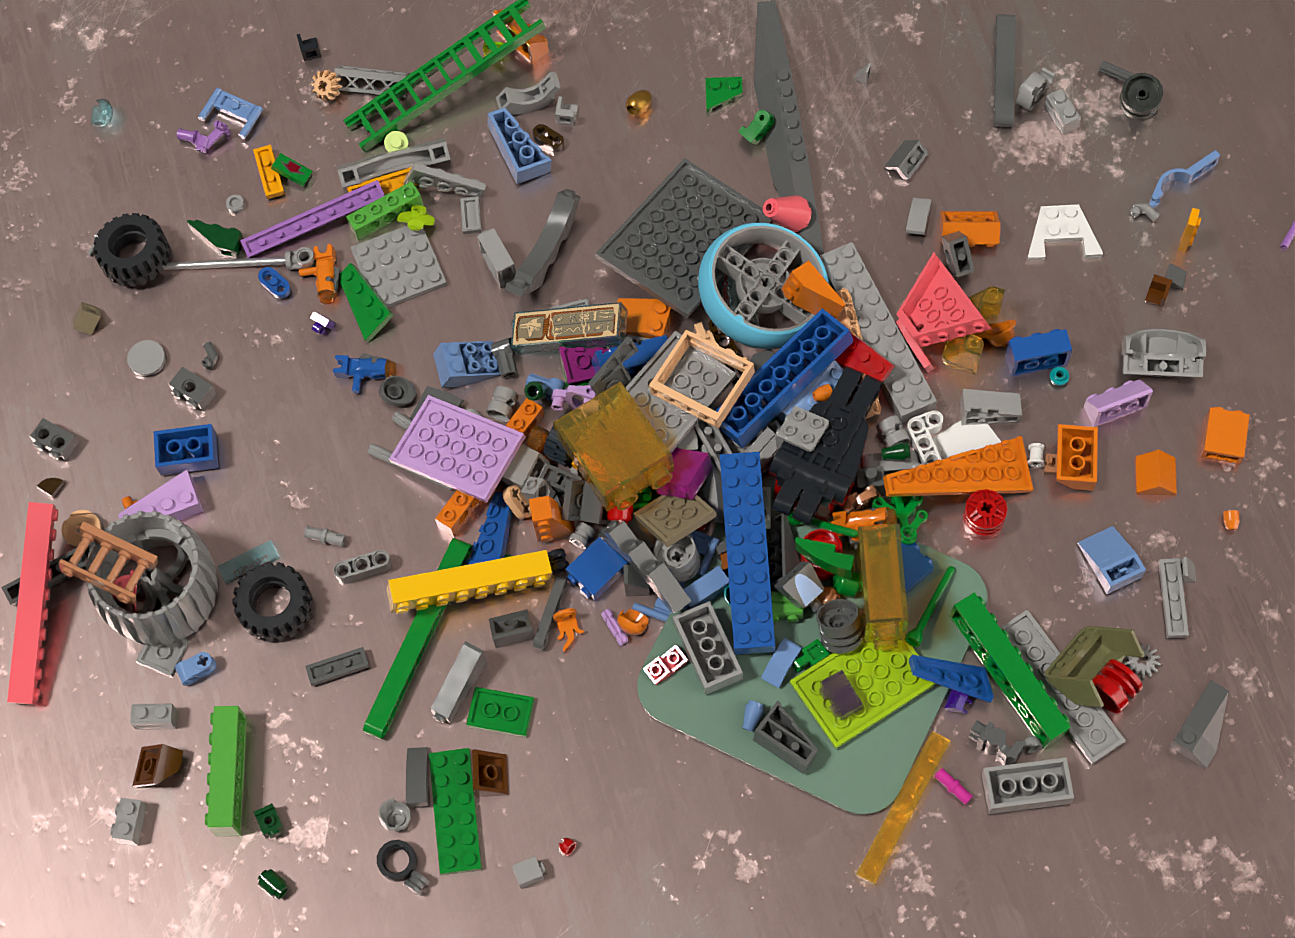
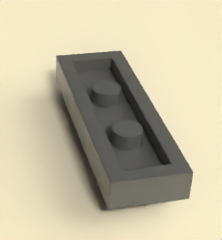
M361 647L306 665L305 667L311 686H315L369 668L370 666L365 650Z

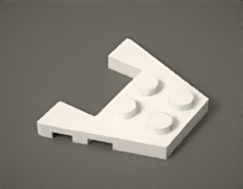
M1079 204L1041 206L1027 258L1028 261L1045 260V242L1083 241L1084 258H1102L1103 252Z

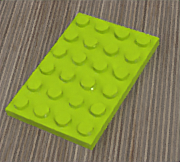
M891 617L864 633L861 645L855 650L848 653H833L789 682L835 750L936 685L934 682L912 675L909 658L911 655H919L905 641V636Z

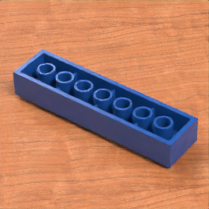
M822 308L753 374L719 429L743 449L854 342L850 330Z

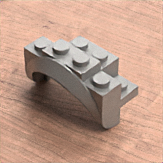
M1143 329L1122 336L1121 354L1123 356L1122 374L1202 378L1203 360L1206 357V340L1194 334L1173 329Z

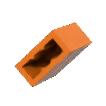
M1210 407L1206 415L1201 458L1240 465L1245 454L1250 414H1245L1239 410L1228 411L1222 407Z

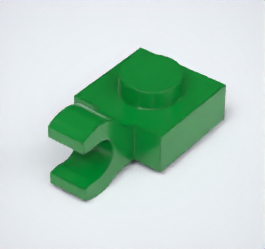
M816 639L801 649L803 656L793 662V668L798 673L808 664L814 666L829 656V653L820 641Z

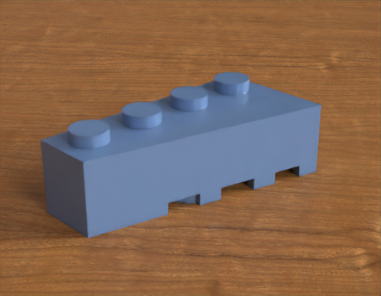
M506 108L488 113L487 126L516 184L551 172L552 160L544 155L538 144H535L530 139V135L521 129L519 123Z

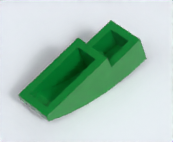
M796 537V550L806 559L828 572L847 578L852 577L854 568L853 555L836 553L835 544Z

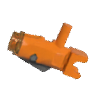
M331 244L327 245V250L324 253H321L319 248L314 246L313 252L316 267L299 269L300 277L316 276L317 280L315 283L318 299L323 304H331L336 298L341 272L335 266L336 252Z
M890 507L872 508L850 512L849 514H847V511L832 513L834 521L831 523L858 531V536L852 537L854 541L860 539L861 531L881 530L897 525L895 509H890Z

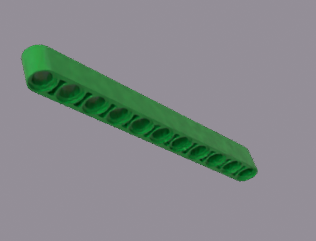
M453 538L437 571L464 566L467 558L470 557L472 545ZM436 604L429 605L427 609L417 611L364 723V733L381 740L385 737L446 605L439 607Z

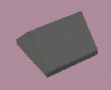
M528 609L489 619L495 648L534 639Z

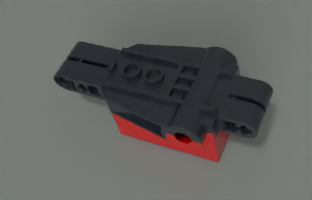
M849 366L845 367L829 399L814 404L809 412L829 421V426L814 450L809 452L784 441L775 454L769 469V474L776 476L773 510L790 516L795 508L792 518L810 525L814 517L828 522L836 505H844L854 485L860 460L865 449L869 430L865 419L881 390L883 381L866 374L861 385H859L863 372Z

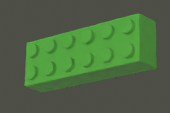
M214 706V711L210 714V724L213 725V730L209 734V744L212 745L211 753L208 754V764L211 767L210 773H207V785L210 786L209 793L206 794L208 813L205 814V826L216 837L241 836L246 715L239 706Z

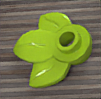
M414 205L410 211L402 212L397 217L398 222L407 223V227L412 231H419L423 229L424 225L432 226L435 223L434 217L428 215L426 207L422 205Z

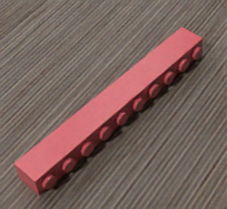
M28 503L7 698L9 703L35 705L36 700L38 701L40 696V689L37 688V683L42 677V668H39L40 660H43L44 648H41L42 640L46 638V628H43L44 620L48 618V608L45 607L46 600L50 599L48 580L51 581L52 579L50 561L54 560L52 541L56 540L57 534L56 529H54V522L58 521L59 511L54 504Z

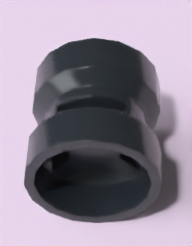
M562 548L548 552L552 575L565 573L566 568L570 565L565 559L566 553Z

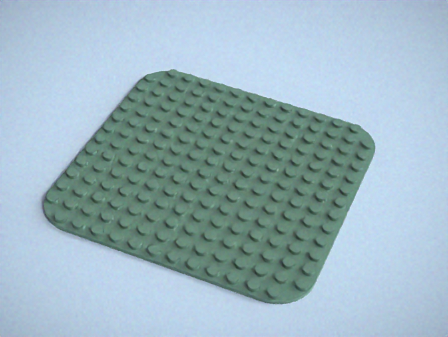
M762 478V487H771V518L780 514V512L772 509L775 501L773 497L776 479ZM836 505L833 513L843 511V509ZM832 515L830 516V518H829V520H828L829 523H831L832 521H834ZM718 522L711 537L719 539V543L726 541L725 524ZM802 523L796 526L790 524L794 543L796 537L803 539L811 531L820 529ZM846 535L838 536L842 543V553L854 556L853 571L858 572L860 580L863 581L861 592H857L854 597L839 595L840 599L850 600L860 609L899 613V621L894 622L905 637L909 631L915 629L949 566L955 568L952 578L922 632L923 640L920 646L913 648L919 656L961 663L969 644L950 619L949 614L956 603L974 592L977 596L982 597L986 604L985 607H987V589L980 575L969 565L916 541L915 543L919 546L920 553L923 556L927 555L932 560L933 572L896 602L871 575L870 568L898 544L892 542L879 548L871 546L866 547L862 551H855V549L849 550ZM716 550L705 574L717 566L721 568V560L718 559ZM797 551L799 561L801 562V555ZM700 555L701 562L704 558L703 555ZM696 574L692 579L686 582L684 588H686L702 576ZM833 579L820 581L823 586L832 588ZM723 592L712 599L710 603L734 652L731 606L724 599ZM807 606L803 608V619H799L798 622L791 623L787 622V619H779L778 622L773 623L775 651L784 638L801 646L802 649L816 639L822 644L816 620L817 611L813 612ZM682 608L677 613H670L640 670L637 681L640 702L650 716L663 724L853 814L867 815L877 813L887 808L897 798L948 692V687L936 684L835 750L789 683L790 680L811 668L810 664L798 673L792 666L782 685L777 688L761 679L775 652L737 654L735 657L743 672V680L705 695L690 661L668 678L655 685L643 668L658 656L661 657L676 644L687 656L673 625V616L688 609L684 610ZM860 617L863 633H866L885 619ZM800 651V653H799L797 659L800 658L801 656H803V655L801 654V651ZM749 700L765 705L763 709L765 712L755 730L779 700L782 708L788 715H791L798 728L803 730L818 749L816 758L804 775L753 741L755 730L751 732L742 729L745 704L748 705Z

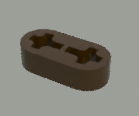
M538 124L533 128L534 140L553 152H559L564 148V138L558 132L544 124ZM544 131L545 136L543 134L538 136V132L542 133Z

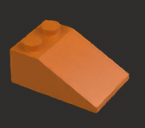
M809 260L790 273L781 289L784 296L794 305L814 315L823 308L837 319L846 305Z
M618 298L617 327L618 334L621 337H625L627 334L651 339L667 335L673 315L672 308L658 299Z

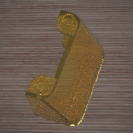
M991 286L968 298L985 320L991 316L998 318L1005 290ZM972 334L954 338L952 341L946 342L942 353V360L950 367L976 375L984 343L981 338Z

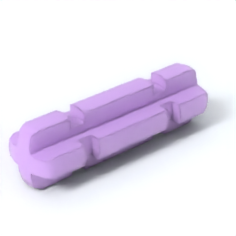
M606 609L601 613L602 618L607 623L613 636L616 637L618 644L622 646L629 641L628 637L619 627L611 609Z

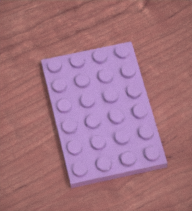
M428 395L389 460L396 465L487 503L526 436L524 433Z

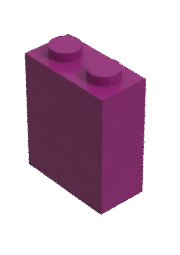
M675 448L653 479L657 493L693 500L713 468L709 453Z

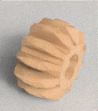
M330 70L318 71L317 75L312 77L315 82H312L310 85L315 88L312 92L317 93L316 98L328 101L329 99L334 100L336 98L335 95L341 94L338 90L343 87L338 84L341 78H336L335 72H330Z

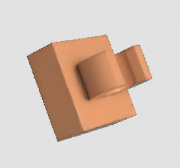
M1046 453L1044 474L1056 475L1057 454Z

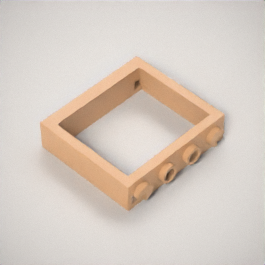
M685 330L650 383V392L659 399L719 429L755 373L754 363L748 361L747 357L742 358L736 355L731 349L720 347L713 340L708 341L698 333L694 334ZM689 346L743 372L718 412L664 385Z

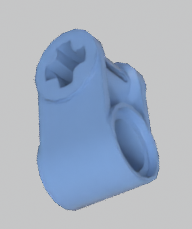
M200 652L189 659L177 663L175 669L182 685L186 686L212 673L216 669V661L208 653Z

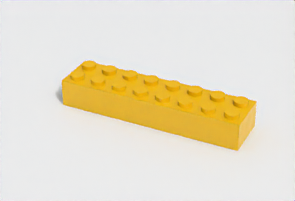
M547 550L391 579L388 580L386 591L391 613L403 614L407 613L408 609L424 610L429 605L436 604L437 607L447 605L449 601L460 603L467 601V598L470 597L481 599L487 597V594L495 593V595L505 594L506 590L511 589L522 591L527 586L533 585L534 588L542 587L548 582L552 571Z

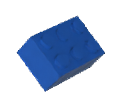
M1054 329L1049 333H1034L1028 337L1022 338L1017 336L1009 340L1005 358L1010 376L1013 377L1067 366L1072 353L1067 330Z
M212 424L153 431L155 468L161 476L182 473L185 470L192 472L218 468L217 437Z

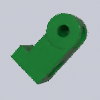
M759 110L756 112L754 120L748 127L742 126L738 132L750 143L757 145L774 124V115L766 110Z

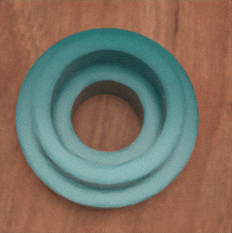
M1056 367L1050 372V380L1056 386L1065 385L1069 380V372L1063 367ZM1056 374H1062L1063 377L1059 378Z

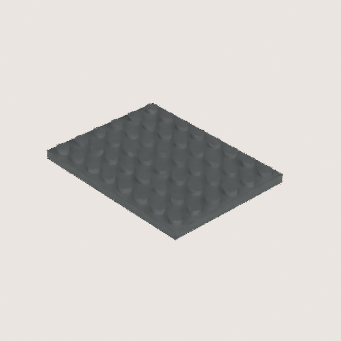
M684 158L595 253V258L685 318H688L702 303L698 287V276L702 259L709 246L720 235L734 227L748 223L772 224L773 221L765 216L762 207ZM742 244L732 248L741 255H744L753 244ZM715 267L716 285H718L726 274Z

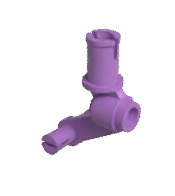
M217 120L214 122L215 129L208 137L201 135L198 130L189 131L180 128L177 131V139L191 142L195 145L196 151L206 153L223 134L229 136L231 131L225 123Z

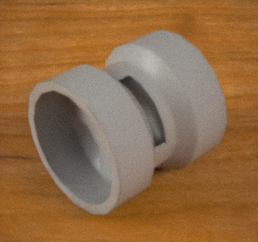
M578 522L575 527L576 531L571 534L569 541L581 549H586L589 544L588 540L593 537L595 530L586 523Z

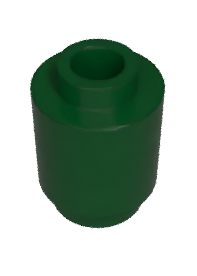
M542 381L529 382L524 389L525 396L532 401L542 400L548 392L546 384Z
M272 869L264 870L258 877V886L272 898L281 899L289 889L287 882Z

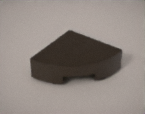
M47 478L36 487L54 498L65 482L60 478Z

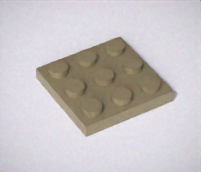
M661 495L634 512L635 519L667 548L717 517L715 510L698 495H695L693 500Z

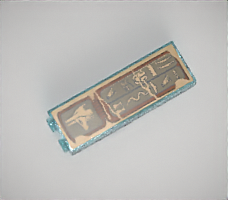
M622 302L514 312V320L511 323L513 331L510 346L518 355L559 351V347L595 348L619 346L626 338L628 310Z

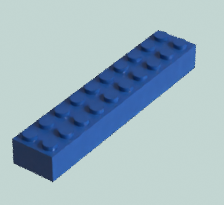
M760 452L720 454L734 655L775 652Z

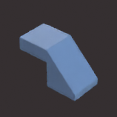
M784 638L770 659L761 679L779 688L789 669L794 665L793 662L797 659L802 647Z

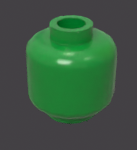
M853 571L851 578L834 574L832 588L836 590L837 594L854 597L857 592H861L863 581L860 580L858 572Z

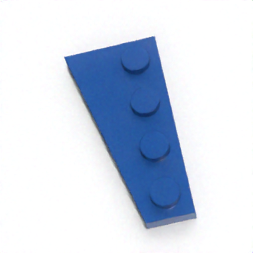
M495 492L486 513L487 519L479 529V538L477 542H474L471 548L473 551L470 559L467 558L465 565L505 557L513 512L503 499V492Z
M911 655L909 658L910 668L914 676L990 703L994 698L985 667Z

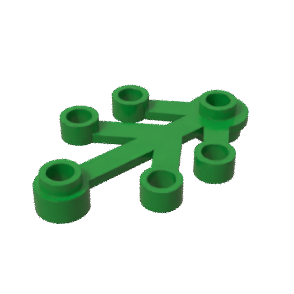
M893 496L895 508L886 503L881 497L874 498L873 508L887 507V513L899 520L900 525L889 519V527L887 528L897 533L898 540L905 545L915 543L918 537L916 530L921 524L926 522L928 513L925 510L917 511L915 519L910 525L907 518L916 506L922 504L923 496H911L910 502L905 508L901 496Z

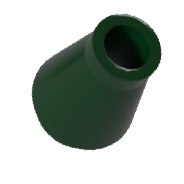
M900 442L881 449L883 460L906 461V459L911 458L909 443Z

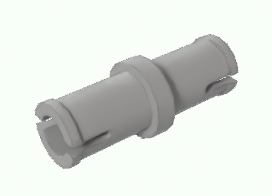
M308 525L304 532V538L318 540L322 544L330 543L343 547L346 537L345 534L331 532L327 528L319 529Z

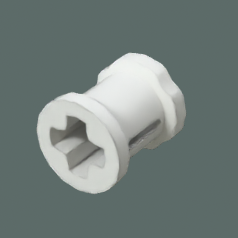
M1040 443L1028 445V450L1030 451L1028 466L1033 468L1044 467L1045 461L1043 457L1046 446Z

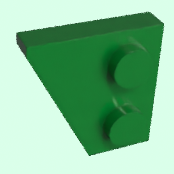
M742 77L705 78L706 112H711L712 108L718 105L723 106L731 100H736L743 96Z

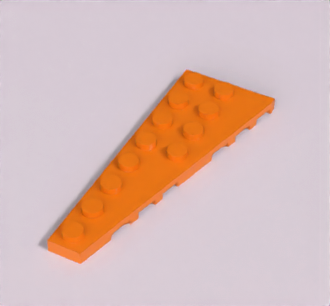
M1022 436L1003 440L997 444L986 445L980 449L952 455L946 459L935 460L929 464L918 465L912 469L901 470L883 477L887 497L967 495L984 489L993 490L998 494L1030 493L1033 491Z

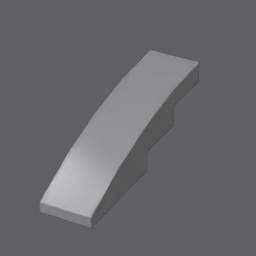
M704 444L699 447L701 452L709 453ZM710 456L713 468L705 479L707 485L702 488L708 505L716 512L715 522L725 524L721 473Z

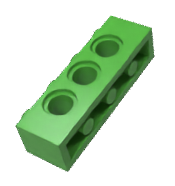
M411 181L346 217L351 230L359 241L396 221L400 213L410 211L412 206H423L420 193Z

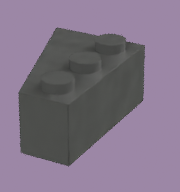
M779 700L754 733L753 741L803 775L816 758L818 749L803 730H800L794 723L791 715H788L782 708Z

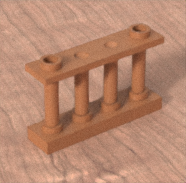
M83 521L79 528L83 539L69 562L62 559L59 561L61 572L66 576H75L117 596V599L123 603L128 604L130 602L135 604L136 594L132 592L145 569H155L158 564V556ZM94 541L100 544L101 548L88 571L77 567L76 565L89 543ZM113 550L119 553V558L107 579L104 580L95 574L108 551ZM131 559L136 561L138 566L125 589L113 583L126 561Z

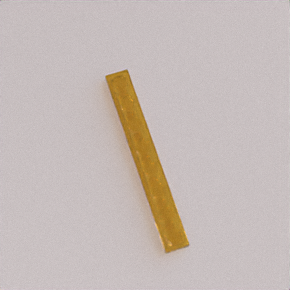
M933 731L931 732L856 873L857 877L875 886L951 740Z

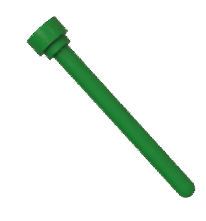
M793 509L791 515L787 517L789 524L796 526L802 522L792 518L795 510ZM814 518L809 525L853 538L858 536V531L855 529Z
M953 566L947 568L915 629L907 633L905 641L913 647L920 646L923 640L922 632L955 572Z

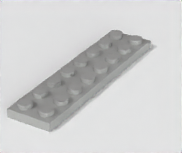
M1028 610L1000 627L1001 630L1004 629L1008 633L1011 644L1020 650L1023 661L1030 664L1036 679L1043 682L1049 697H1053L1056 700L1057 708L1061 714H1065L1068 717L1071 728L1067 733L1091 765L1126 742L1102 708L1076 705L1047 681L1045 671L1059 656L1060 652Z

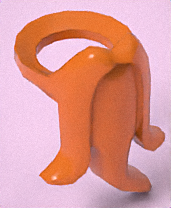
M574 608L559 610L553 615V619L556 621L560 631L557 640L563 639L564 632L568 638L563 647V652L566 651L574 640L573 630L578 634L584 633L583 630L578 628L576 621L577 611Z

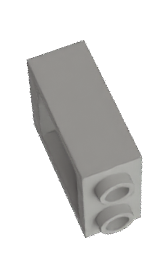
M495 229L484 230L477 236L480 251L500 288H503L508 282L514 280L516 274L515 266Z

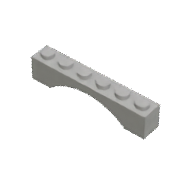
M445 138L338 165L337 170L343 188L362 183L386 173L410 168L414 163L429 165L450 160Z

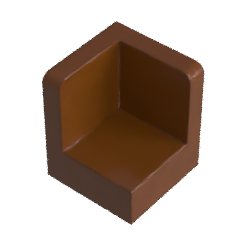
M1154 274L1145 302L1163 308L1173 280Z

